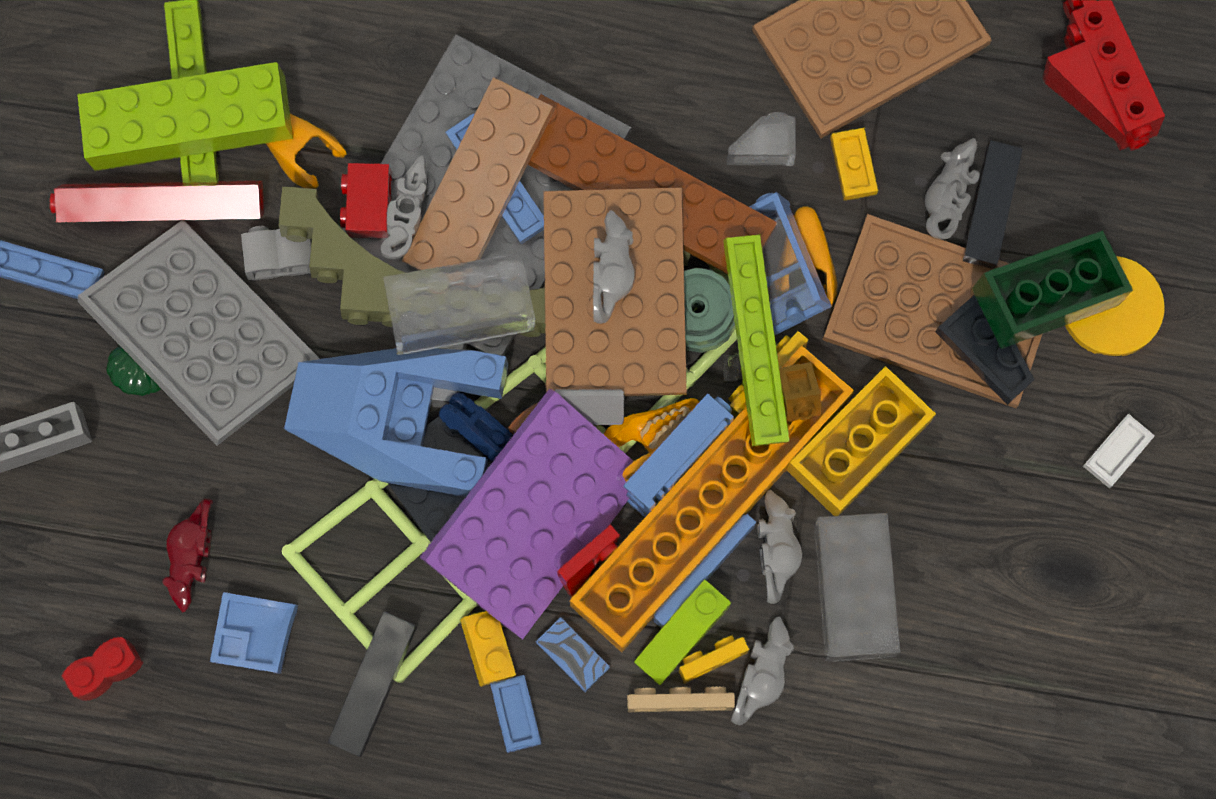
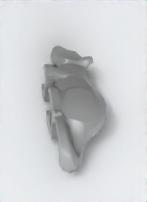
M974 138L958 145L952 152L941 154V159L946 164L942 173L927 190L924 199L926 209L930 214L926 222V229L933 238H950L955 233L959 220L962 219L961 215L970 202L971 196L966 193L967 185L975 184L980 176L978 171L969 173V167L974 161L977 150V142ZM951 219L948 227L940 231L938 223Z
M423 155L417 157L405 177L397 181L396 194L398 196L395 201H390L388 206L387 233L389 237L382 243L380 252L383 257L390 260L399 259L408 252L412 245V238L417 233L421 223L422 201H424L425 193L428 192L426 162ZM406 242L403 248L396 251L392 250L398 245Z
M610 210L604 219L607 234L605 241L602 243L599 238H594V255L596 258H600V262H594L593 320L599 324L606 323L610 319L616 302L624 298L631 291L635 281V270L629 257V245L633 244V233L627 229L624 221L613 210ZM601 295L603 296V308L601 303Z
M768 490L764 503L769 519L768 523L764 519L758 520L757 534L758 538H765V543L761 544L760 561L762 574L766 577L767 603L775 604L781 599L786 581L799 569L802 562V550L793 533L792 522L796 514L795 510L789 508L786 502L772 490Z
M776 617L769 625L768 642L762 647L761 642L757 640L753 644L750 658L755 659L754 665L749 664L745 670L739 690V698L731 722L736 725H743L758 708L772 704L783 692L785 683L783 666L786 656L791 654L794 645L790 643L788 631L780 617Z

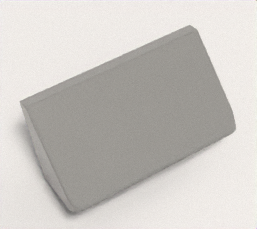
M555 389L557 394L592 425H621L624 422V391Z

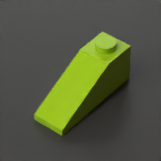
M704 580L669 619L634 663L660 686L729 609L731 602Z

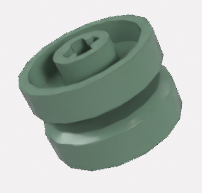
M694 268L684 271L686 350L703 353L717 349L729 340L735 330L730 286L724 277L712 270ZM700 307L703 312L695 313L694 309Z

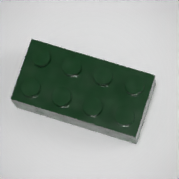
M1102 230L985 272L972 287V291L1000 348L1003 349L1119 306L1133 291V288Z

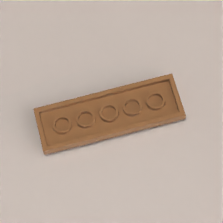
M493 77L420 223L418 231L412 239L411 248L405 254L402 261L456 289L465 290L556 108Z

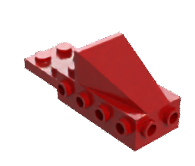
M1065 0L1066 2H1063L1066 16L1070 20L1069 25H1067V36H1064L1067 49L1047 58L1043 75L1045 84L1114 139L1120 151L1130 147V150H1136L1149 143L1150 138L1158 135L1165 114L1112 0Z

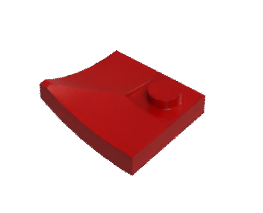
M611 525L557 570L558 577L571 598L587 582L600 560L604 561L618 548L616 543L620 535Z

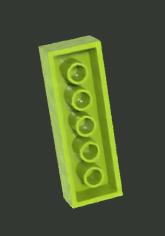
M278 62L78 94L84 159L95 171L293 139L286 80Z

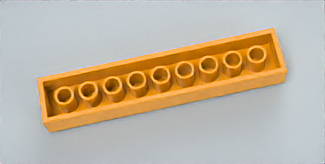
M802 345L782 367L808 362L812 363L821 394V415L806 420L787 421L789 441L786 443L752 446L746 406L570 599V607L619 651L623 652L654 618L655 613L744 514L746 515L787 470L790 461L850 400L854 390Z

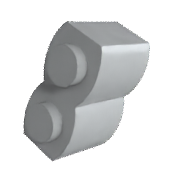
M265 226L253 227L248 230V233L241 234L245 274L248 280H264L280 276L310 273L309 264L312 239H307L305 242L289 241L286 237H281L280 229L269 230Z

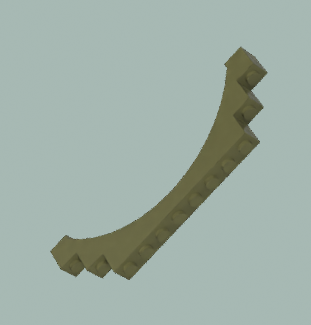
M282 186L279 215L281 237H286L287 240L293 242H305L307 239H312L309 264L311 277L317 278L322 283H336L337 280H343L340 310L342 319H347L349 323L365 325L368 324V321L382 322L384 326L388 327L417 324L418 328L433 330L437 326L451 327L452 330L457 332H470L474 328L486 329L487 333L495 335L505 334L506 331H517L526 337H538L541 333L546 334L545 288L519 292L485 293L449 288L421 280L390 266L351 239L320 204L317 189ZM683 250L684 266H687L690 253Z

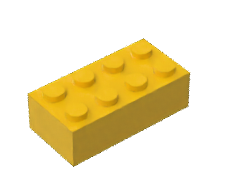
M885 366L790 461L787 471L837 518L931 423L936 413Z

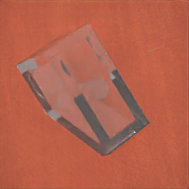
M773 112L767 116H761L728 148L727 165H793L796 156L795 116H787L786 113Z

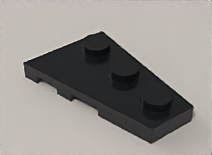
M975 295L935 331L1007 405L1035 380L1016 344L1003 349L1000 348Z

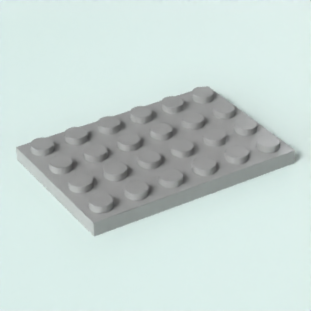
M184 220L177 223L78 295V303L216 446L294 386L299 362L320 359Z

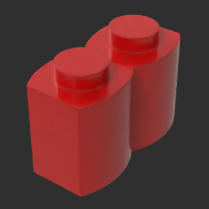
M117 637L99 646L93 656L84 657L73 662L63 672L62 678L74 697L82 701H88L104 694L113 682L122 681L134 675L141 668L143 661L130 641L123 637Z

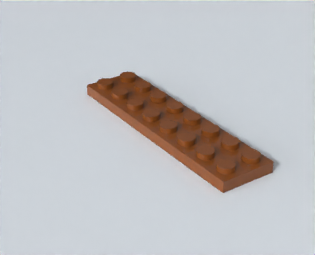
M540 94L539 100L556 109L528 163L529 166L573 190L682 188L683 250L726 274L728 272L724 239L760 235L763 250L777 226L776 221Z

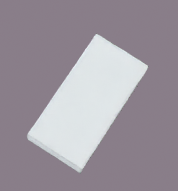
M1127 414L1083 467L1108 488H1111L1155 435L1131 415Z

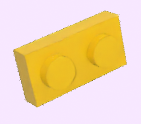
M860 128L832 133L830 139L844 201L877 195L878 188L865 129Z
M487 611L463 617L460 621L480 687L516 676L501 623Z
M732 635L715 643L716 650L704 656L701 651H698L682 660L684 665L679 667V673L684 684L747 654L749 648L744 638L741 637L735 640Z

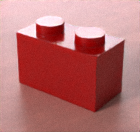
M348 163V174H342L341 191L342 194H347L346 207H341L340 226L346 227L345 230L350 238H388L387 211L392 196V170L390 165Z

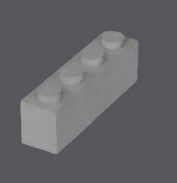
M73 401L0 426V473L91 443L92 439L83 410Z

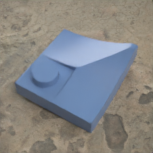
M223 592L210 662L281 674L298 605Z

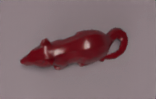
M204 498L189 518L175 525L167 537V552L171 564L169 577L163 578L162 582L168 588L172 600L181 612H186L191 604V585L194 579L206 582L207 569L205 566H200L202 557H209L212 531L208 530V517L213 500L209 498Z

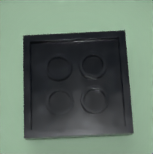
M440 416L426 425L422 447L484 457L489 467L493 463L458 432L459 430L450 429L440 419ZM388 483L430 543L466 498L459 495Z

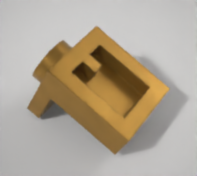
M808 362L779 368L787 421L806 420L821 415V394L812 363Z

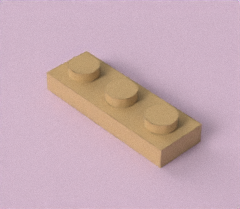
M687 687L670 688V694H656L655 688L634 689L635 695H628L627 697L628 712L731 711L735 707L734 693H726V687L705 688V693L691 694V688Z

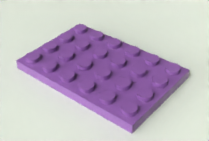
M549 389L420 558L516 636L523 639L563 587L557 570L604 531L629 500L626 496L628 491L623 487L627 481L623 478L622 473L634 461L559 394Z

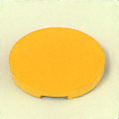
M1117 257L1133 288V291L1119 306L1065 325L1071 337L1084 349L1094 354L1126 356L1142 349L1157 334L1164 317L1163 294L1153 275L1135 261Z

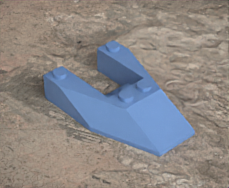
M402 347L299 362L284 429L380 482L466 497L486 472L489 465L484 457L422 447L434 387L502 399L508 371L506 356L472 350Z

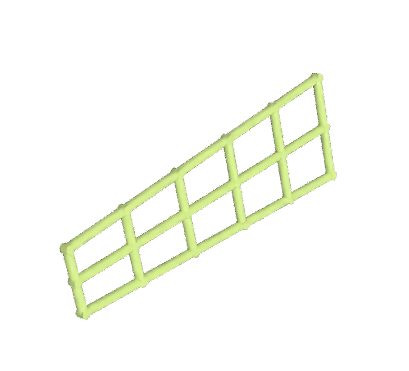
M706 263L715 273L724 277L729 284L728 274ZM736 328L727 342L717 349L706 351L689 370L686 368L687 390L737 340ZM546 347L537 354L530 356L524 364L506 377L503 396L534 372L546 384ZM663 395L648 411L674 404L682 395ZM481 396L474 403L486 410L499 399ZM597 425L596 428L601 433L606 431L602 425ZM631 440L620 446L619 449L626 453L637 441ZM376 479L368 481L359 491L290 544L282 548L283 556L366 649H368L373 635L354 613L419 555L423 554L430 544L425 534L413 524L385 493L383 488L388 483L380 482ZM372 498L412 544L344 603L300 552ZM446 578L445 580L463 600L402 662L395 681L398 683L404 682L408 675L461 622L460 620L478 606L477 603Z

